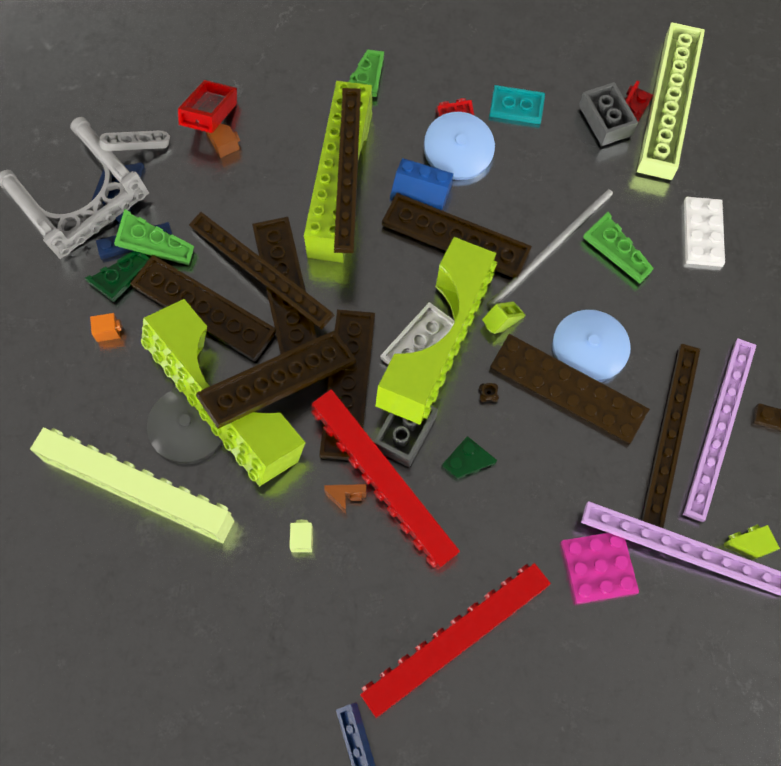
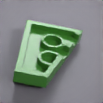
M367 50L360 60L358 68L350 76L349 82L372 85V97H377L384 52Z

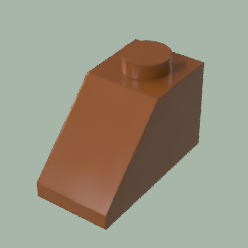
M220 124L213 133L206 132L220 158L240 150L238 145L240 138L236 131H232L230 126Z

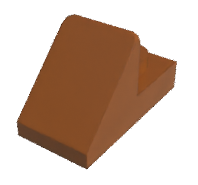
M366 484L324 485L326 496L345 514L346 498H350L352 501H360L362 498H366Z

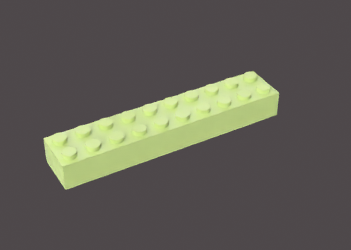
M673 22L670 24L665 37L637 172L672 180L678 169L703 43L704 29Z
M43 427L30 448L44 462L222 544L235 522L231 513L227 511L228 508L220 503L216 505L211 504L208 498L200 494L197 497L191 495V491L182 486L176 488L172 486V482L161 477L158 480L153 477L154 474L145 469H142V471L136 470L135 465L127 461L121 463L117 461V457L106 452L103 455L99 453V449L92 445L83 446L80 440L72 436L68 439L57 429L52 428L50 431Z

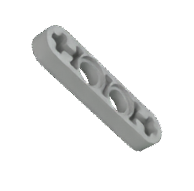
M160 130L104 133L100 136L99 146L105 151L166 148L169 145L170 135Z

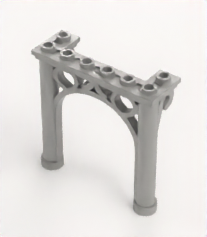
M84 117L74 119L70 128L100 161L105 170L104 184L98 195L88 205L67 214L49 213L38 205L11 170L0 172V186L6 189L43 235V241L59 259L83 244L93 234L98 233L108 223L113 222L117 216L124 212V209L129 210L131 206L149 194L136 171L130 173L112 151H105L100 148V137L93 131L90 123ZM112 174L119 181V183H112ZM120 190V193L114 198H107L109 191ZM50 220L58 222L57 228ZM68 221H77L74 228L64 231Z

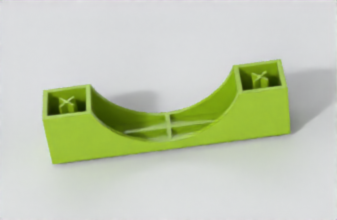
M336 81L304 239L307 258L344 263L345 253H334L342 89H361L359 160L363 142L367 141L372 117V85Z
M453 237L440 263L435 287L449 303L454 318V325L447 335L426 349L393 355L378 385L376 407L421 425L423 418H428L432 402L435 403L438 397V390L445 382L446 373L450 371L454 361L453 358L457 356L461 347L460 343L466 337L467 328L473 322L474 313L480 307V300L482 297L484 298L488 288L487 285L493 279L494 273L492 272H494L497 261H494L496 257L495 252Z
M185 299L144 317L142 346L150 351L154 361L163 367L167 377L172 378L177 389L185 394L189 404L198 410L201 419L207 421L211 426L212 432L220 437L224 447L233 453L237 463L246 469L252 481L256 482L260 487L298 463L306 442L280 412H253L217 429L196 397L197 392L210 387L201 373L197 359L204 347L207 325Z

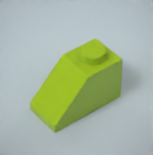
M515 302L498 303L487 313L482 321L490 332L496 334L504 332L526 315Z

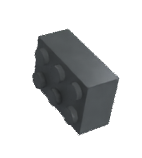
M615 82L583 92L579 107L601 146L633 136L638 121Z
M431 406L428 418H423L421 425L390 413L374 440L375 445L383 455L410 468L437 417L438 409Z

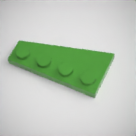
M124 209L114 242L115 246L190 265L194 251L193 245L164 232L163 229L147 223L146 220L141 217L138 218Z
M607 212L584 234L583 238L638 283H641L654 268L643 254L635 249L631 239L623 234L622 228L618 223L615 224L611 219V214Z

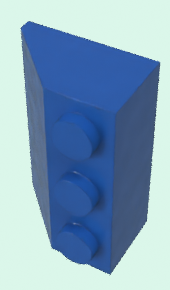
M402 158L396 171L390 199L393 200L396 193H399L443 211L452 187L454 173Z

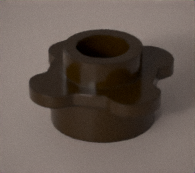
M495 383L480 384L479 390L481 395L479 399L482 402L487 400L497 402L499 399L497 395L498 385Z

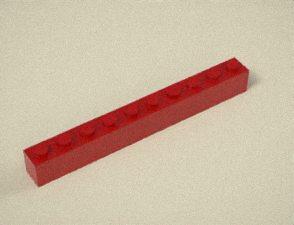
M329 390L312 403V415L317 421L321 420L325 425L323 428L330 437L334 436L338 441L336 445L342 453L346 452L350 458L348 460L355 469L357 467L363 473L361 477L367 485L371 483L375 489L374 494L380 501L384 500L388 505L387 510L390 515L400 520L401 523L399 525L406 534H411L414 538L413 544L419 551L423 550L427 555L426 560L431 567L434 568L436 566L439 570L454 558L460 550L333 390Z
M535 563L530 567L528 564L524 565L517 571L519 573L514 579L511 576L501 583L503 586L497 592L495 589L491 590L484 596L485 601L481 604L475 602L467 609L468 614L464 617L458 615L450 621L452 626L444 630L442 627L435 632L432 641L427 643L425 640L415 648L417 651L411 657L406 654L397 661L399 666L393 670L389 667L380 674L381 679L375 684L373 681H370L361 688L363 693L360 696L374 717H379L545 590L551 583Z

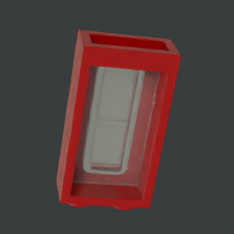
M204 80L178 108L179 125L213 133L236 106L237 88Z

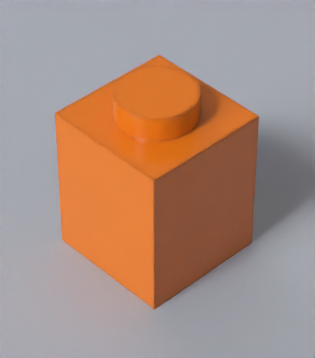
M114 313L90 317L92 335L97 342L120 338L122 323L120 319L116 318Z

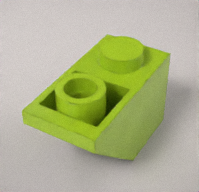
M759 524L748 528V533L743 535L741 532H737L728 536L730 540L724 543L725 548L753 560L780 549L769 526L766 525L760 528Z

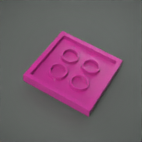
M604 533L561 541L575 604L639 593L627 543L624 538L611 533Z

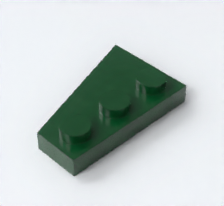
M133 251L118 259L117 263L110 267H103L99 273L85 277V280L115 302L130 286V283L150 258L144 253Z

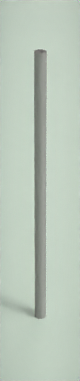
M610 189L604 192L520 272L518 278L514 277L486 304L487 307L492 309L608 200L613 195V192Z

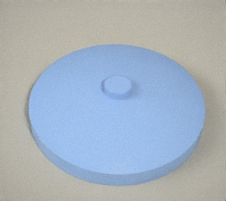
M451 112L438 117L427 129L424 139V153L430 166L454 173L453 180H468L483 173L491 163L495 151L494 137L489 127L478 117L465 112Z
M581 310L568 315L559 323L553 336L552 350L554 358L599 382H604L618 375L626 365L630 355V340L624 327L614 317L597 310Z

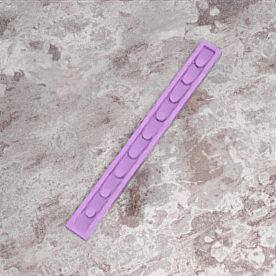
M737 339L734 343L683 515L700 522H704L708 514L756 349L755 344L741 339Z
M589 501L586 503L581 520L583 524L781 596V571Z

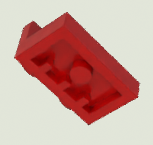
M636 81L634 86L630 85L626 93L628 97L624 98L638 123L653 97V94L638 88L640 81Z
M466 98L457 99L456 103L450 104L449 101L441 102L435 109L438 117L451 112H465L474 115L472 100H466Z

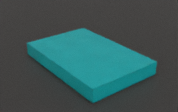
M494 85L489 117L541 124L545 93Z

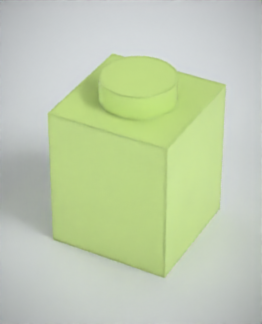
M296 520V523H290L291 552H312V523H308V520Z

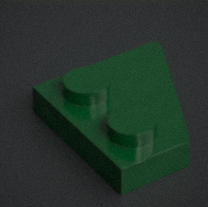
M467 436L441 467L458 480L467 474H473L482 468L495 465L497 459Z

